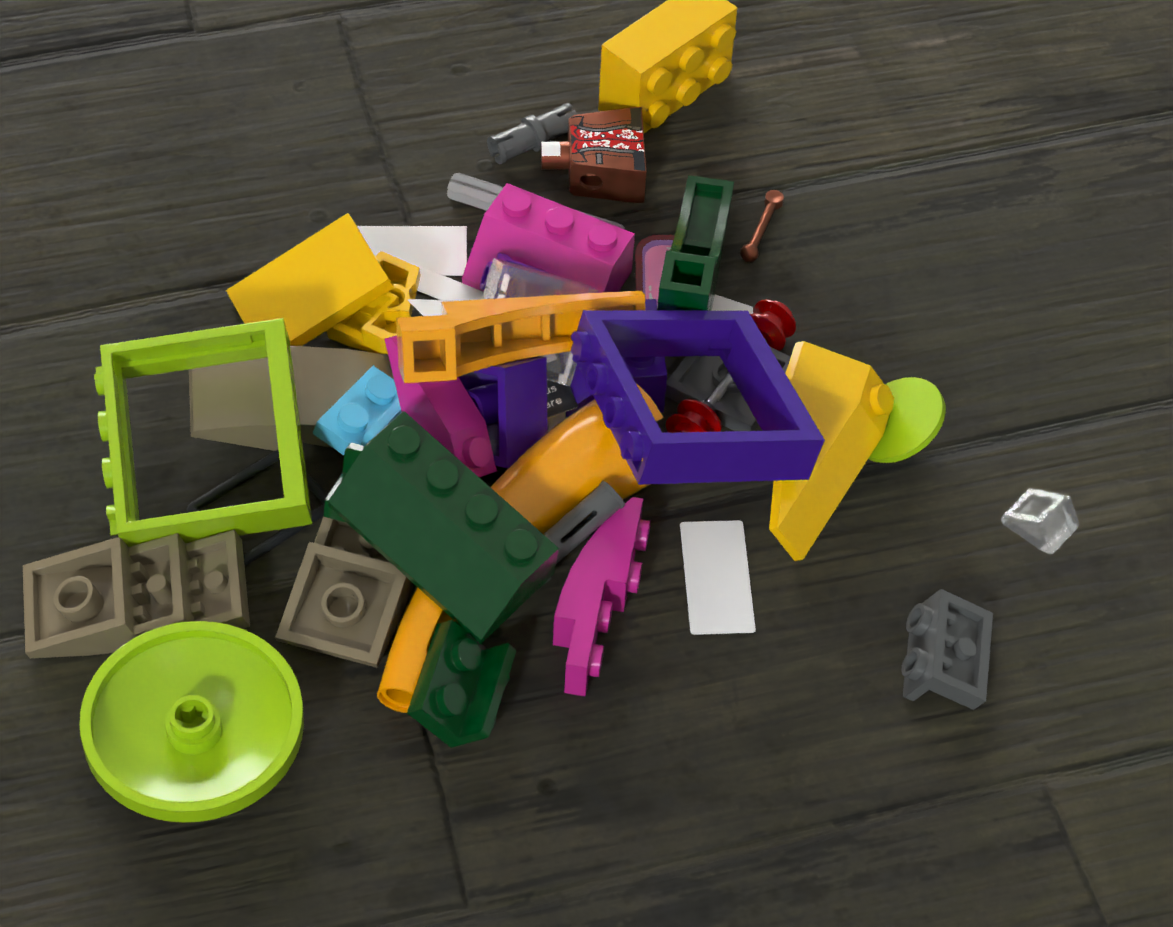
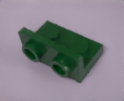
M452 619L437 624L407 714L451 748L488 738L496 724V714L505 686L511 676L510 670L516 649L509 643L486 648Z

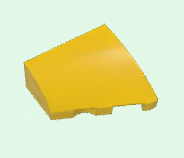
M380 251L376 258L394 288L328 329L327 336L334 341L356 349L388 354L385 338L397 335L396 318L411 317L413 305L408 299H415L421 274L419 267Z

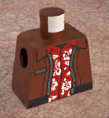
M642 107L573 115L568 119V141L541 142V170L568 169L569 192L574 196L644 203L647 171Z

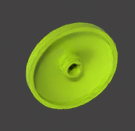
M190 621L169 624L145 632L133 638L110 655L97 670L87 687L82 701L79 725L87 763L98 783L110 796L128 809L141 815L163 821L186 823L208 821L228 816L252 805L269 793L286 775L296 758L303 736L304 712L301 690L291 667L284 657L269 643L251 632L232 625L207 621Z

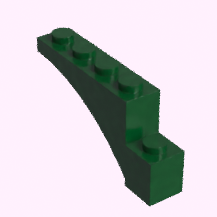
M688 175L674 240L670 251L666 250L659 286L657 310L712 311L733 196L734 181Z

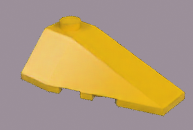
M805 341L795 343L785 374L825 441L809 480L773 481L769 530L794 561L805 558L883 437L894 404V397L890 388L882 382L871 365Z

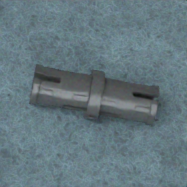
M567 102L537 117L528 115L522 118L519 125L488 137L487 146L491 156L500 154L495 157L494 161L498 164H503L507 160L532 149L535 152L540 151L541 142H549L568 133V119L573 115H578L576 110L567 114V111L572 110L573 107Z

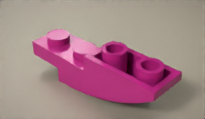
M632 497L625 503L622 509L615 512L596 530L583 547L565 581L554 615L553 645L569 648L566 661L564 693L586 696L589 676L599 677L602 667L604 646L596 644L598 632L608 633L612 610L624 612L628 592L638 593L642 562H636L634 559L636 550L646 551L651 522L650 520L641 519L643 498Z

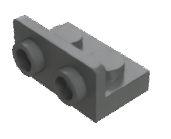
M943 589L937 591L923 603L915 605L906 622V630L909 632L907 655L904 658L901 669L904 676L903 697L914 701L930 690L973 710L986 702L993 613Z

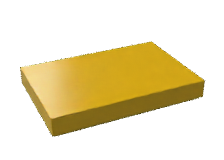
M347 213L230 287L226 292L244 324L284 318L290 345L303 346L390 291L394 286L354 220Z

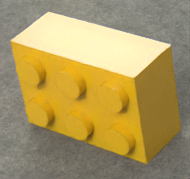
M667 0L603 43L598 110L601 112L642 107L643 130L646 133L651 128L659 127L668 116L681 107L692 104L701 93L714 84L722 83L732 70L737 7L727 0Z

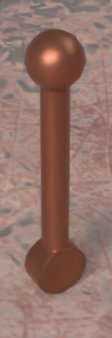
M770 190L766 193V208L749 244L741 248V258L746 262H753L758 258L759 251L757 247L774 210L783 206L784 196L778 190Z

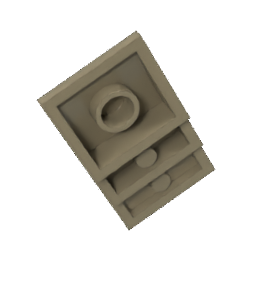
M291 346L302 442L331 447L313 434L317 421L373 365L394 379L389 356L351 349ZM268 358L189 369L191 437L272 451L278 450Z
M323 517L315 542L308 543L275 636L276 641L378 668L402 616L414 583L349 524Z
M235 529L185 544L178 533L128 547L121 538L117 537L23 565L25 653L29 658L74 657L114 653L121 646L145 632L181 622L207 621L228 624L241 629L250 627L243 543Z

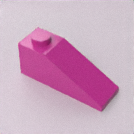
M397 335L385 338L401 411H405L478 477L496 472L497 468L486 421L459 377H457V380L404 383L398 369Z

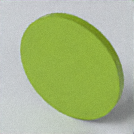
M908 377L885 384L890 388L894 397L893 410L889 415L883 437L868 458L869 460L879 463H892L907 459L924 449L938 434L944 422L946 405L938 388L925 379Z

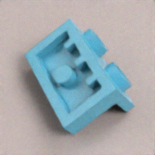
M373 365L317 421L313 434L342 455H344L349 443L365 446L402 413L394 379Z

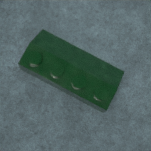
M405 411L399 414L365 445L328 500V506L480 644L553 576L555 572L559 548Z

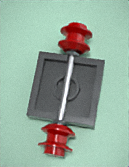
M760 300L754 305L753 314L750 315L782 369L786 372L791 357L780 351L786 344V338L791 337L795 333L796 321L790 309L783 303L772 300ZM686 356L667 380L665 397L679 403L677 407L678 414L671 415L666 421L668 433L721 432L722 425L733 431H755L758 428L759 424L720 356Z

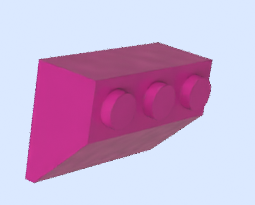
M506 183L483 216L462 276V283L484 292V290L480 289L483 271L489 261L495 262L497 254L500 252L509 255L512 260L560 277L555 295L619 292L632 272L635 233Z

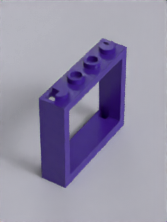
M583 310L577 331H574L571 335L573 341L570 350L573 355L572 360L577 363L586 380L588 392L594 396L603 414L606 427L611 429L620 447L622 459H626L639 485L809 480L825 439L748 311ZM720 356L762 431L662 433L622 357Z

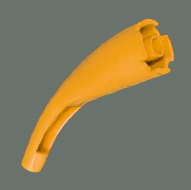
M636 384L655 421L657 422L664 418L651 397L643 388ZM594 399L555 425L530 447L490 488L544 534L566 513L571 511L600 486L599 484L602 481H606L622 500L651 484H638L626 459H622L620 447L611 429L606 427L603 414ZM418 587L398 627L377 692V698L383 705L401 713H407L437 624L452 619Z

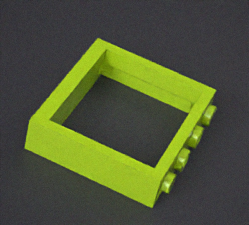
M284 318L100 345L102 366L96 367L94 380L98 395H105L106 410L98 411V425L102 441H109L110 457L102 458V471L106 488H113L114 504L106 506L111 536L118 535L128 547L178 533L185 544L234 529L240 536L313 524L291 345ZM268 358L284 498L139 520L126 379Z

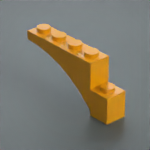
M641 290L441 302L442 315L396 318L398 369L404 383L457 380V377L495 365L537 356L569 352L573 344L571 335L574 331H577L583 310H645V294Z

